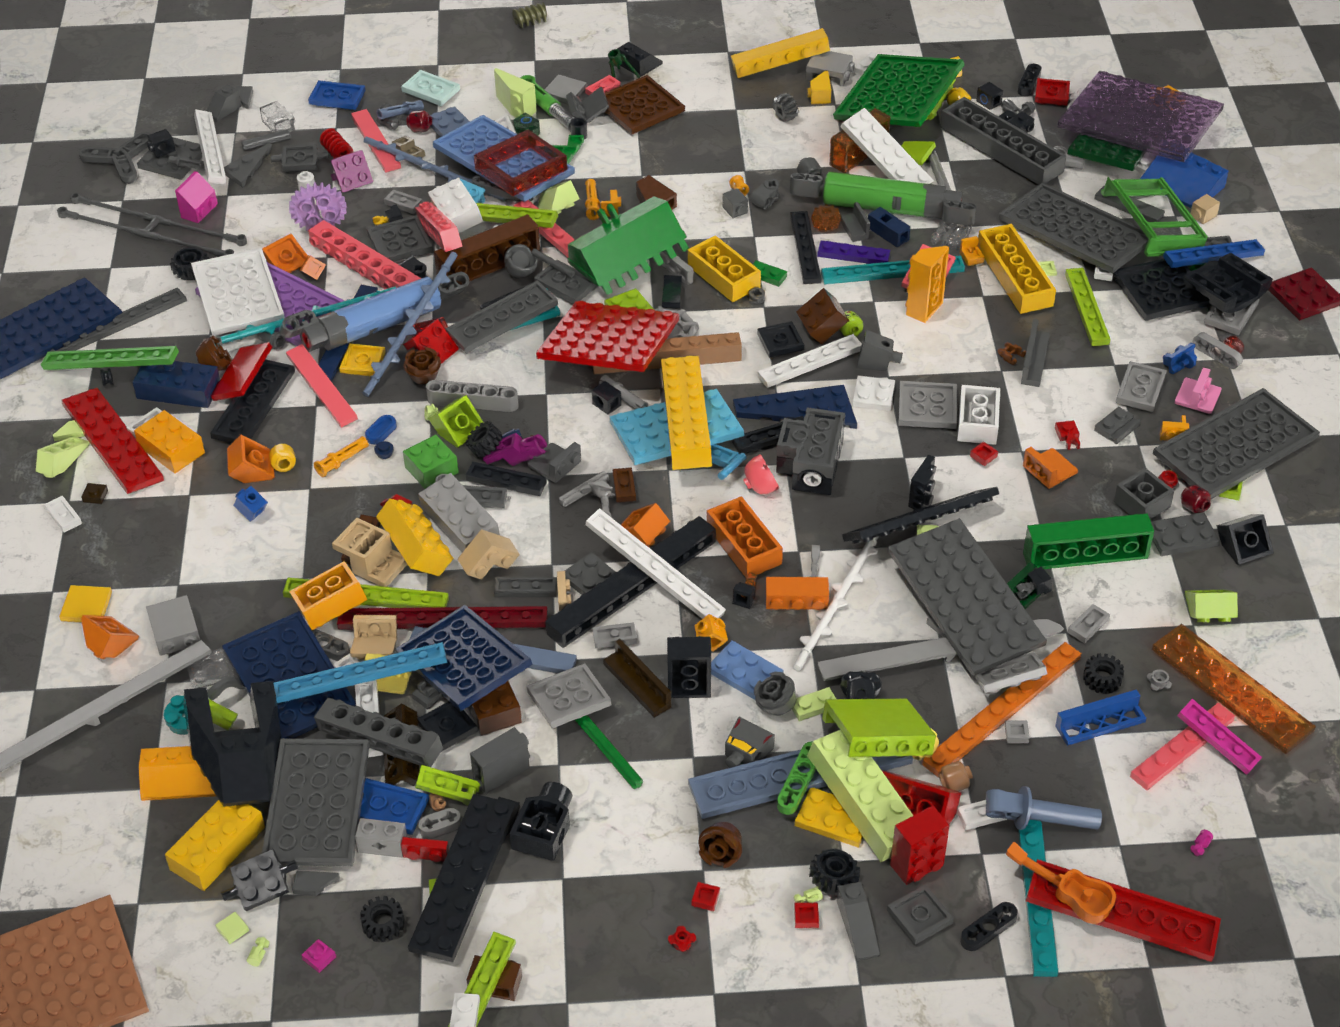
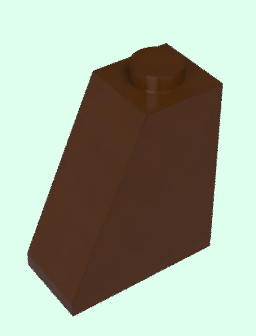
M647 175L636 182V194L640 203L655 196L668 201L672 210L677 207V193L652 176Z

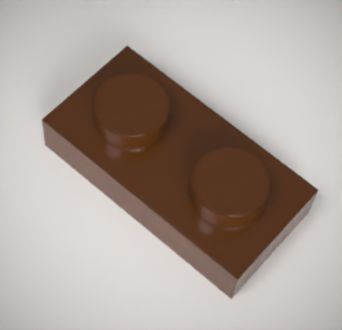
M632 467L612 469L616 503L636 501Z

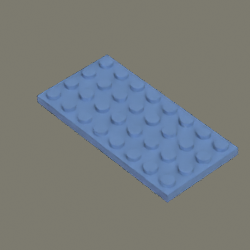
M481 115L433 141L435 149L524 202L575 174V167L485 115Z

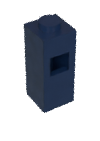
M881 207L868 214L870 230L897 248L909 241L911 226Z

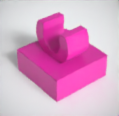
M318 939L301 956L303 961L320 973L336 958V953Z

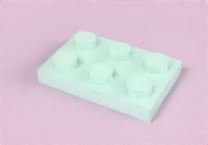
M419 70L401 88L402 92L442 106L460 90V84Z

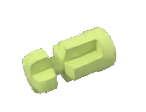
M818 886L804 891V896L802 897L799 894L794 896L795 903H814L823 899L822 892L818 889Z
M258 937L255 941L258 946H253L246 961L252 966L258 967L266 953L264 947L268 948L270 942L265 937Z

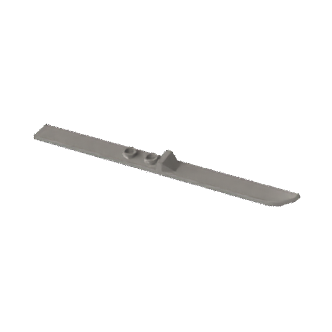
M1049 619L1033 620L1045 638L1056 635L1064 630L1060 624ZM944 637L820 661L818 666L823 681L842 678L849 671L873 672L939 658H945L946 662H950L958 654L947 638Z
M200 640L0 753V772L85 724L93 726L101 724L98 719L99 716L108 713L111 709L127 702L134 696L212 653L211 649Z

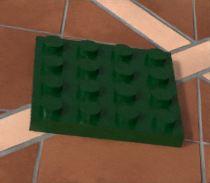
M1088 125L1084 127L1070 145L1067 154L1134 171L1150 146V142L1144 138H1133L1125 133L1117 134L1109 129L1102 130L1094 125Z

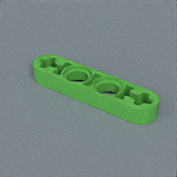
M813 741L803 745L778 796L777 808L782 814L790 815L795 813L816 771L815 766L807 756ZM800 766H806L810 769V771L807 773H802L798 770V768ZM799 783L802 787L795 790L790 787V784ZM789 796H791V803L784 805L788 801Z

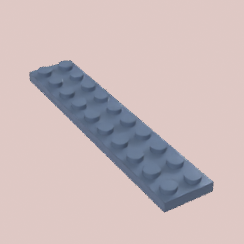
M801 750L689 778L688 785L701 819L777 800ZM912 756L872 757L879 768L884 771L913 764ZM800 766L798 768V770L802 773H807L810 771V769L806 766ZM817 769L805 792L809 791L810 788L818 789L828 786ZM799 783L790 784V787L795 790L802 787Z

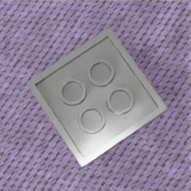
M900 381L898 426L956 429L957 384Z
M585 663L526 685L528 694L551 728L561 726L612 705L611 698Z

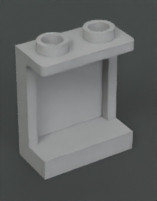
M832 51L812 56L806 66V80H812L816 73L821 74L824 71H828L829 76L840 78V86H844L845 82L850 78V72L854 71L855 63L853 62V56Z
M187 595L146 606L159 655L186 649L200 641Z

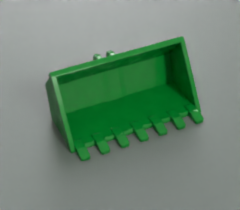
M653 196L619 215L614 206L608 204L607 211L612 218L610 220L604 210L599 209L597 213L602 224L568 244L569 258L567 260L572 267L596 286L602 287L605 294L609 295L613 293L608 283L609 281L614 279L618 287L622 288L626 285L621 276L623 273L627 272L631 280L634 281L638 279L634 267L640 265L644 273H648L651 271L647 262L648 259L653 258L656 265L660 266L664 264L659 254L665 250L668 257L673 259L676 257L673 245L677 243L683 252L687 251L689 247L685 241L687 236L682 230L668 201Z

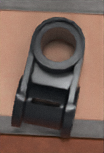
M410 256L398 264L420 278L428 277L426 275V265L414 256Z

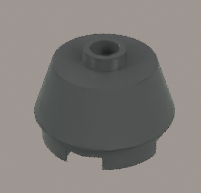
M783 672L769 673L770 677L766 678L763 682L759 680L755 685L754 695L756 704L772 715L786 714L796 703L794 681Z

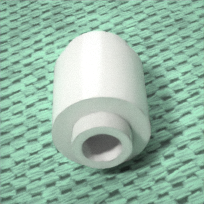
M303 171L297 175L299 192L301 186L305 189L307 184L311 187L313 186L315 180L311 172Z

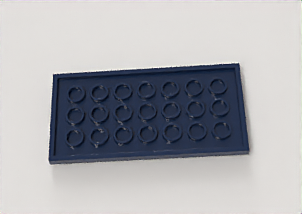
M84 277L0 319V379L45 357L47 352H50L52 349L56 351L64 347L63 344L70 341L72 343L78 340L81 334H89L97 330V326L107 325L116 316L122 314V310Z

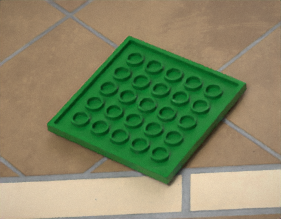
M877 54L833 113L834 119L846 121L865 108L880 124L921 127L964 67V61L962 59Z

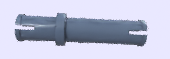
M421 100L407 101L401 105L377 109L376 114L379 120L402 114L409 115L412 111L423 110L424 104Z

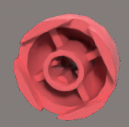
M761 454L747 463L744 471L746 478L743 480L748 489L753 488L758 494H769L779 489Z

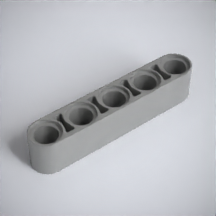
M432 380L426 384L428 402L437 406H447L454 400L467 395L475 409L513 412L519 407L517 389L510 386Z

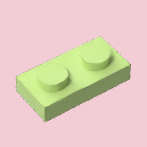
M830 687L796 698V703L792 710L798 721H802L822 714L825 700L836 699Z

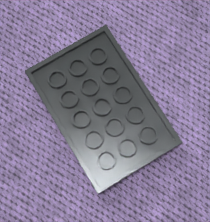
M280 739L262 853L273 849L276 852L278 861L282 865L295 859L297 866H353L356 849L355 835L360 820L370 747L368 739Z

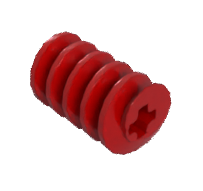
M329 128L322 132L320 143L333 159L353 153V148L335 129Z

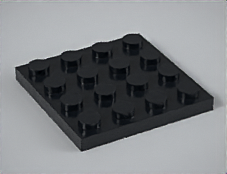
M1165 259L1120 268L1113 273V277L1145 321L1211 305L1208 297L1198 292L1195 286L1183 279V276L1190 272L1187 266L1171 268Z

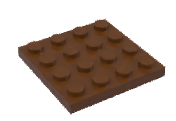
M648 75L605 93L609 108L605 112L631 135L685 111L683 103Z

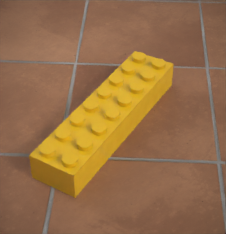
M699 356L661 359L672 470L712 467L711 444Z

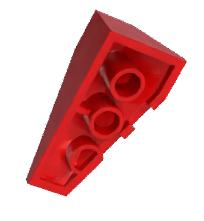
M881 770L913 816L934 806L948 824L951 823L957 813L961 792Z

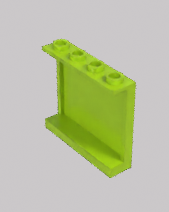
M908 699L825 700L822 720L825 723H836L850 743L848 757L933 755L936 735Z

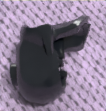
M849 671L840 680V688L846 699H875L882 689V682L875 673Z

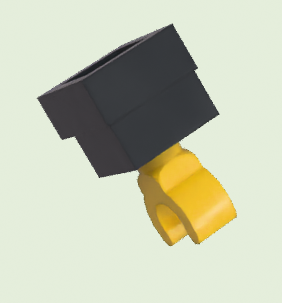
M397 204L390 206L391 209L385 211V217H373L375 226L403 219Z

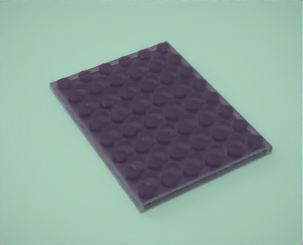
M1099 71L1058 120L1057 127L1185 162L1222 112L1224 103L1159 87L1151 83L1140 82L1136 79L1125 78L1121 75L1110 74L1106 71Z

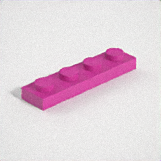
M1191 699L1177 715L1246 775L1262 758L1195 700Z

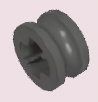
M759 287L750 289L749 302L755 305L762 304L765 301V291Z

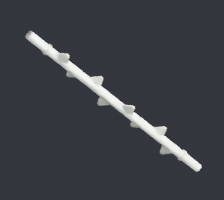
M879 536L866 542L857 559L847 561V565L851 569L844 581L831 585L837 593L826 611L816 613V617L820 619V622L811 636L800 637V641L805 647L801 649V654L793 665L796 671H800L807 658L811 656V652L820 636L832 634V630L827 624L838 607L847 605V601L843 597L850 585L854 582L863 581V577L858 572L867 556L877 554L878 550L873 546L877 544Z

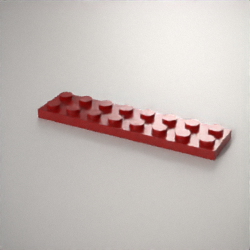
M98 388L62 399V405L81 428L84 436L127 494L164 481L163 474L139 442H137L133 434L127 430V426Z
M1037 859L1036 861L1056 875H1065L1069 871V869ZM1033 871L1026 902L1080 919L1069 905L1057 899L1056 890L1058 887ZM1104 881L1114 889L1116 900L1106 919L1096 925L1212 962L1221 918Z

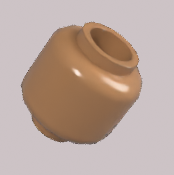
M960 761L943 766L941 773L938 774L943 787L958 792L969 788V779L973 778L969 766L964 767Z

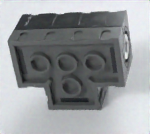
M807 407L804 421L784 418L777 444L776 473L793 475L792 490L831 495L844 440L845 413Z

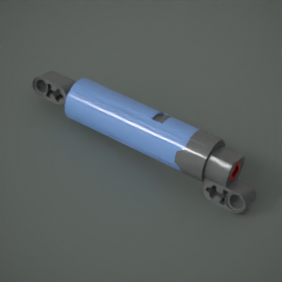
M457 272L447 276L450 282L441 283L429 300L434 307L433 310H423L421 315L439 309L441 299L462 293L469 284V276L464 272ZM424 277L316 317L311 310H303L284 318L279 329L280 334L285 338L300 335L301 341L308 352L321 347L329 351L372 333L408 321L409 318L405 314V310L416 309L425 294L421 286L431 285L433 280L430 277ZM456 280L460 281L463 285H459ZM285 325H291L293 329L290 330Z

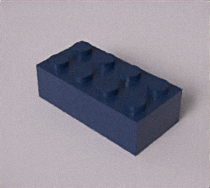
M174 361L171 365L141 366L132 383L137 399L209 408L213 400L210 395L219 383L220 377L217 366Z

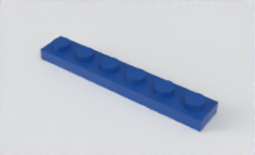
M1257 239L1165 251L1163 258L1171 268L1204 264L1214 260L1218 261L1220 257L1229 253H1233L1239 258L1263 256L1265 249Z

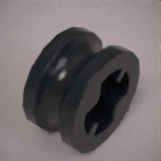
M108 368L107 371L101 369L103 386H106L107 383L113 385L111 369Z

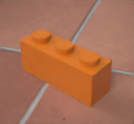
M766 577V609L827 610L829 606L828 577Z

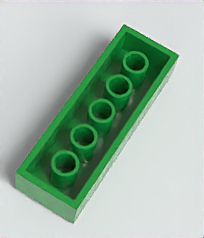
M1148 513L1027 525L1023 555L1027 565L1032 562L1037 568L1042 566L1044 569L1148 559L1154 529Z

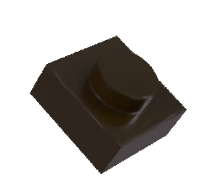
M87 483L81 496L84 503L102 504L108 492L107 485Z

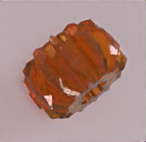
M827 204L814 208L811 215L814 228H818L819 231L825 230V232L838 228L841 221L839 208H834V205L828 206Z

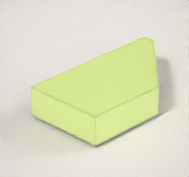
M75 420L68 421L53 434L54 442L73 436L77 438L85 437Z

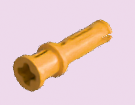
M588 179L585 182L587 200L585 201L586 216L590 220H596L599 218L597 211L600 209V201L597 198L596 181Z
M361 436L336 453H329L321 461H315L314 468L321 477H325L327 472L332 469H338L343 461L369 446L368 441L365 437Z

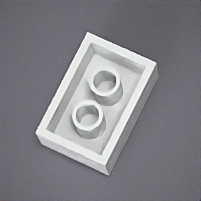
M460 178L451 180L428 192L431 202L457 226L458 233L483 222L477 204Z
M962 385L957 441L982 443L984 441L987 444L996 445L999 427L1000 388Z

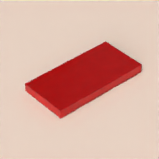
M270 342L242 347L238 350L210 395L213 401L244 396L272 349Z

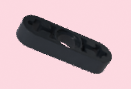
M1033 63L1027 66L1018 84L1017 92L1019 95L1027 97L1032 94L1037 84V78L1041 76L1042 67L1039 64Z
M1002 902L966 927L961 934L960 942L962 947L968 951H976L1012 926L1017 919L1018 910L1016 906L1010 902ZM1002 912H1004L1005 914L1011 913V915H1004L1002 917ZM990 922L996 928L989 931L983 927V924ZM968 936L970 938H974L976 936V941L972 939L968 941L967 938Z

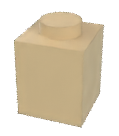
M1206 194L1193 202L1190 214L1195 220L1205 224L1217 216L1220 202Z

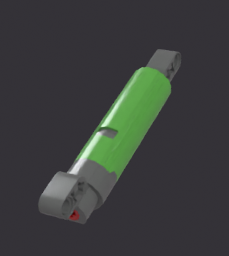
M830 171L826 175L825 182H823V178L819 175L791 174V194L816 198L820 197L823 192V202L827 205L854 208V203L858 202L861 208L866 210H876L881 207L889 213L942 219L946 223L973 225L975 223L977 206L973 203L962 202L963 192L946 190V186Z

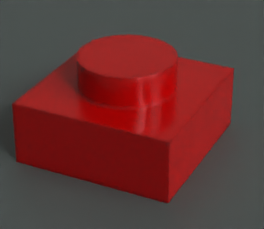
M983 441L971 450L970 457L986 466L998 457V451Z
M698 882L691 901L692 906L714 911L720 895V887Z
M794 903L795 928H819L818 903Z

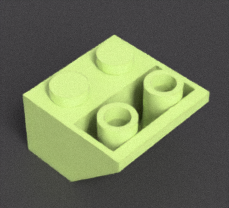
M571 180L565 181L543 191L537 207L543 210L557 211L559 214L561 210L574 206V202L579 200V196Z

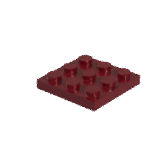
M1312 267L1274 280L1268 289L1299 321L1340 306V293Z

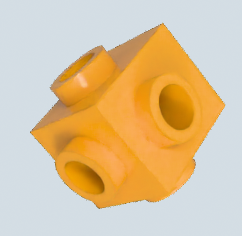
M708 614L694 625L696 637H711L712 652L728 641L725 623L720 618Z

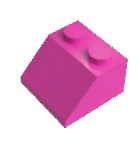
M196 171L175 190L181 218L195 223H199L218 204L215 190Z

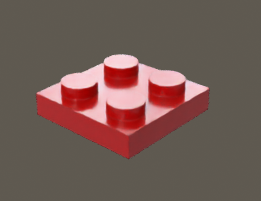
M1037 78L1035 102L1068 106L1070 81Z

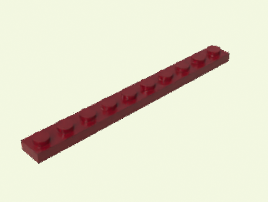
M547 606L468 607L493 628L546 627ZM460 607L352 608L338 617L337 627L338 630H354V615H396L397 629H414L415 626L429 628Z

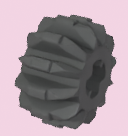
M787 92L779 94L774 98L772 102L773 109L779 119L785 122L793 120L798 116L799 105L792 95Z

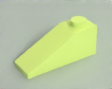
M73 436L38 449L36 472L42 473L48 478H53L65 472L89 446V441Z

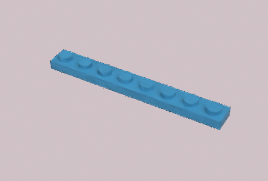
M443 642L275 682L273 684L277 703L447 663Z

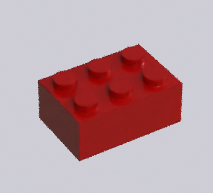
M934 806L895 825L890 866L906 885L913 881H919L924 875L931 871H938L944 865L950 825Z

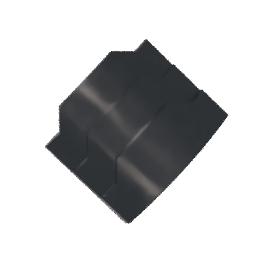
M1233 253L1220 257L1218 261H1209L1202 267L1187 272L1183 276L1185 281L1195 286L1198 292L1210 299V304L1225 313L1240 311L1254 303L1268 291L1273 278Z

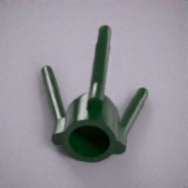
M612 49L608 53L610 60L608 63L612 77L616 79L614 66L620 70V65L624 61L637 78H640L638 72L618 49Z

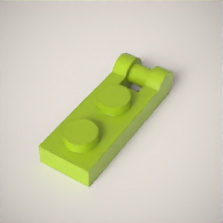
M421 765L415 788L461 801L468 806L473 794L479 791L480 783L469 778ZM462 787L468 790L467 793L461 791Z

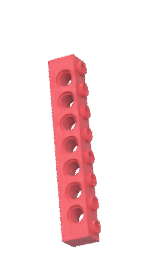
M325 220L308 230L309 242L312 246L317 247L325 254L330 255L338 262L345 264L348 268L353 269L361 276L368 278L374 284L384 289L395 286L397 288L421 279Z

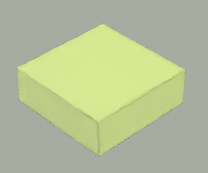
M233 912L215 925L217 931L229 945L249 932L248 926L236 912Z

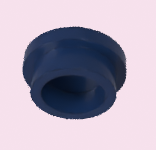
M382 441L375 445L374 451L380 459H388L392 456L394 447L392 443Z

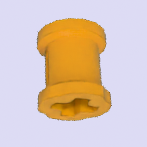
M741 175L733 176L730 179L729 184L731 188H738L744 196L748 194L749 187L744 183Z

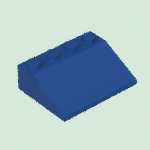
M1169 143L1159 152L1140 179H1160V177H1163L1183 205L1192 209L1194 201L1206 194L1214 197L1225 188L1229 170L1175 144Z

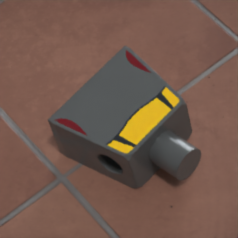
M739 716L725 742V755L728 757L725 761L726 765L732 768L740 764L743 765L762 760L774 749L775 734Z

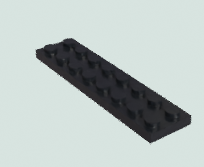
M998 487L976 490L844 533L842 537L844 542L852 541V544L871 541L874 537L886 536L891 534L890 532L907 529L908 526L925 523L926 520L943 517L942 515L956 513L960 509H967L976 506L978 503L992 501L993 496L999 495Z
M473 794L408 944L409 952L454 962L516 812V803Z

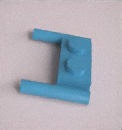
M717 444L711 445L712 463L724 468L718 473V478L721 480L725 479L747 459L744 453L739 454Z

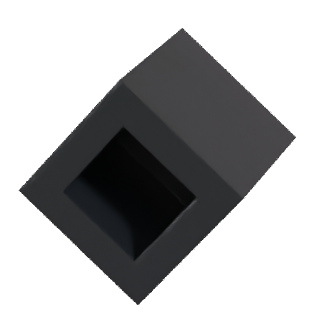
M991 82L978 87L976 99L978 103L989 110L1002 104V89Z

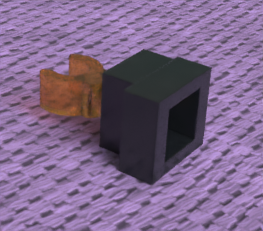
M749 572L745 583L739 582L735 585L732 604L748 609L751 608L755 599L756 574Z

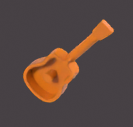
M1013 842L1008 848L1006 855L1020 866H1026L1058 887L1056 890L1057 899L1069 905L1083 921L1090 924H1098L1109 915L1115 903L1116 894L1114 889L1106 882L1089 878L1076 869L1069 870L1065 875H1056L1027 857L1028 854L1016 842Z

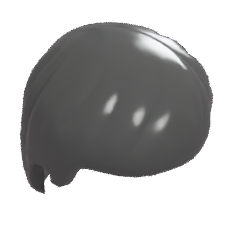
M522 244L514 245L506 251L504 256L506 271L514 278L528 277L536 269L537 258L531 254L527 246Z

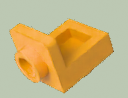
M610 190L611 201H601V209L604 210L607 217H611L607 211L608 204H612L617 213L618 207H621V196H617V190Z
M977 236L961 239L959 253L967 266L984 263L985 257L978 247L979 239Z
M1181 415L1180 422L1162 421L1160 440L1168 441L1188 430L1189 423H1186V415Z

